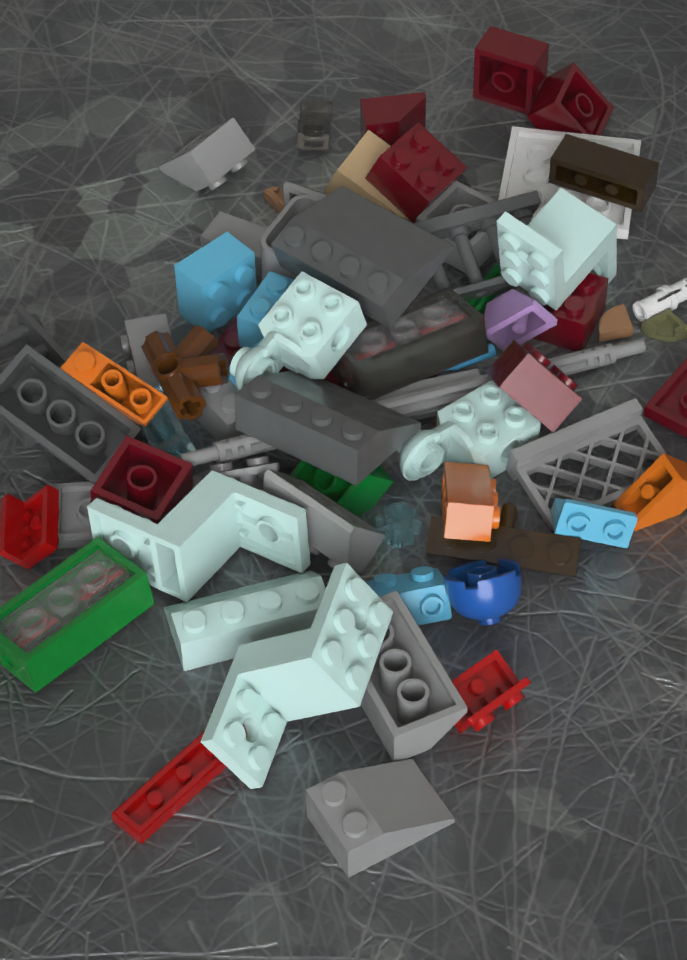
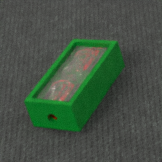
M99 537L95 538L0 607V664L32 691L37 693L154 605L147 573Z

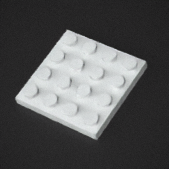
M512 126L498 200L537 190L541 204L533 214L534 218L556 192L562 188L616 223L617 238L628 240L632 209L549 183L550 159L566 134L637 156L640 155L641 140Z

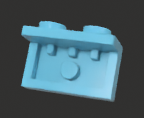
M555 498L551 509L554 534L581 538L622 548H628L637 523V515L634 512L572 499Z
M421 566L411 570V573L401 575L385 573L374 577V580L365 581L379 597L397 590L417 625L449 620L452 617L444 578L438 568Z

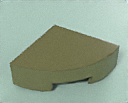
M669 308L641 324V332L655 340L675 342L687 339V325Z

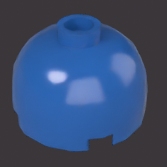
M498 559L499 566H487L486 560H478L448 570L449 576H443L449 603L457 613L465 618L478 620L479 625L499 623L501 616L512 611L518 604L522 592V575L520 563L517 561Z

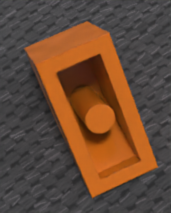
M663 453L613 503L616 509L636 513L637 523L634 531L680 515L687 509V462Z

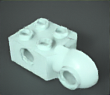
M301 271L258 324L264 338L256 347L252 349L243 347L235 354L230 364V374L235 377L238 391L259 375L279 373L283 366L309 379H324L367 326L359 301Z
M491 380L439 410L437 413V425L434 429H419L396 450L400 454L399 465L401 473L408 481H416L430 475L446 461L489 465L490 478H494L506 470L510 450L539 439L541 422Z

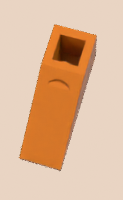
M84 342L78 346L60 368L127 418L145 427L168 400L167 396Z

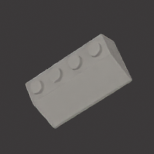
M397 590L380 596L393 611L361 702V707L393 762L402 761L430 750L467 713L468 709Z

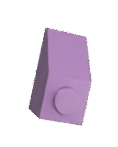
M511 289L487 303L481 334L504 352L513 340L521 345L557 325L558 319L533 298Z

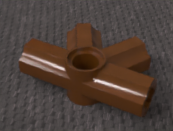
M198 325L194 326L177 347L168 332L161 333L158 331L145 336V342L141 346L154 376L168 397V401L179 420L188 419L192 421L202 415V410L207 404L198 388L223 385L229 382L230 372L227 357L224 353L212 354L219 343L215 336Z

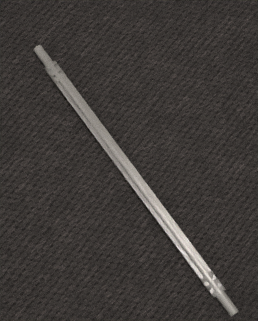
M643 339L614 346L608 343L548 358L551 364L547 368L550 369L554 364L566 375H571L614 364L616 359L644 353L646 345ZM488 374L376 401V403L409 416L448 406L492 379ZM244 434L213 442L211 447L179 454V458L192 463L193 466L213 461L220 464L277 448Z

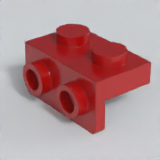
M47 484L24 502L10 494L2 497L0 521V555L29 570L58 549V517L60 513L58 489Z
M497 649L452 680V683L468 707L467 713L454 725L460 734L471 726L478 732L496 719L492 714L494 709L502 704L507 711L525 698L521 690L531 684V681L528 677L519 681Z

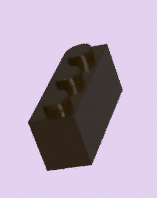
M566 134L550 159L549 183L642 212L656 188L659 162Z

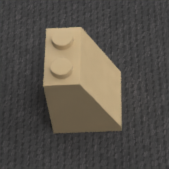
M368 130L337 169L323 192L330 194L343 186L409 221L400 210L365 179L379 156L390 147L389 144Z

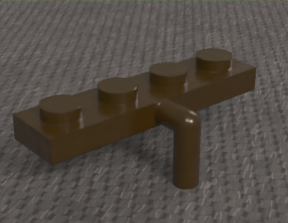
M507 502L502 506L499 528L491 530L490 542L444 538L442 517L431 516L425 553L427 555L473 562L486 560L487 564L499 565L498 559H510L520 563V569L576 577L581 538L516 529L514 525L519 515L514 503Z

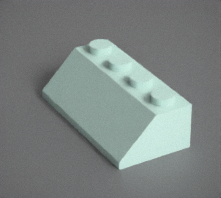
M309 570L164 607L183 670L187 671L234 659L239 645L311 628L326 590L321 575Z

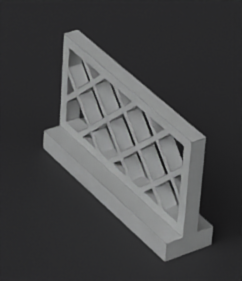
M636 398L510 450L506 471L513 481L519 480L551 532L554 531L552 513L548 507L550 498L554 500L555 498L572 499L610 507L630 487L623 488L610 484L613 471L634 477V483L645 472L641 470L644 458L656 461L663 453L667 454L642 418L643 408ZM637 430L645 441L643 448L622 442L623 436ZM599 445L615 449L612 461L592 456V449ZM619 451L639 456L637 469L616 463ZM569 458L584 462L581 475L560 469L561 462ZM588 464L609 470L606 482L584 476ZM541 472L553 477L549 488L534 484L529 475ZM557 477L578 483L574 496L553 490ZM581 485L603 491L601 498L596 501L579 498Z

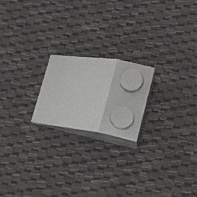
M413 759L343 771L306 789L307 817L348 878L455 823V818Z

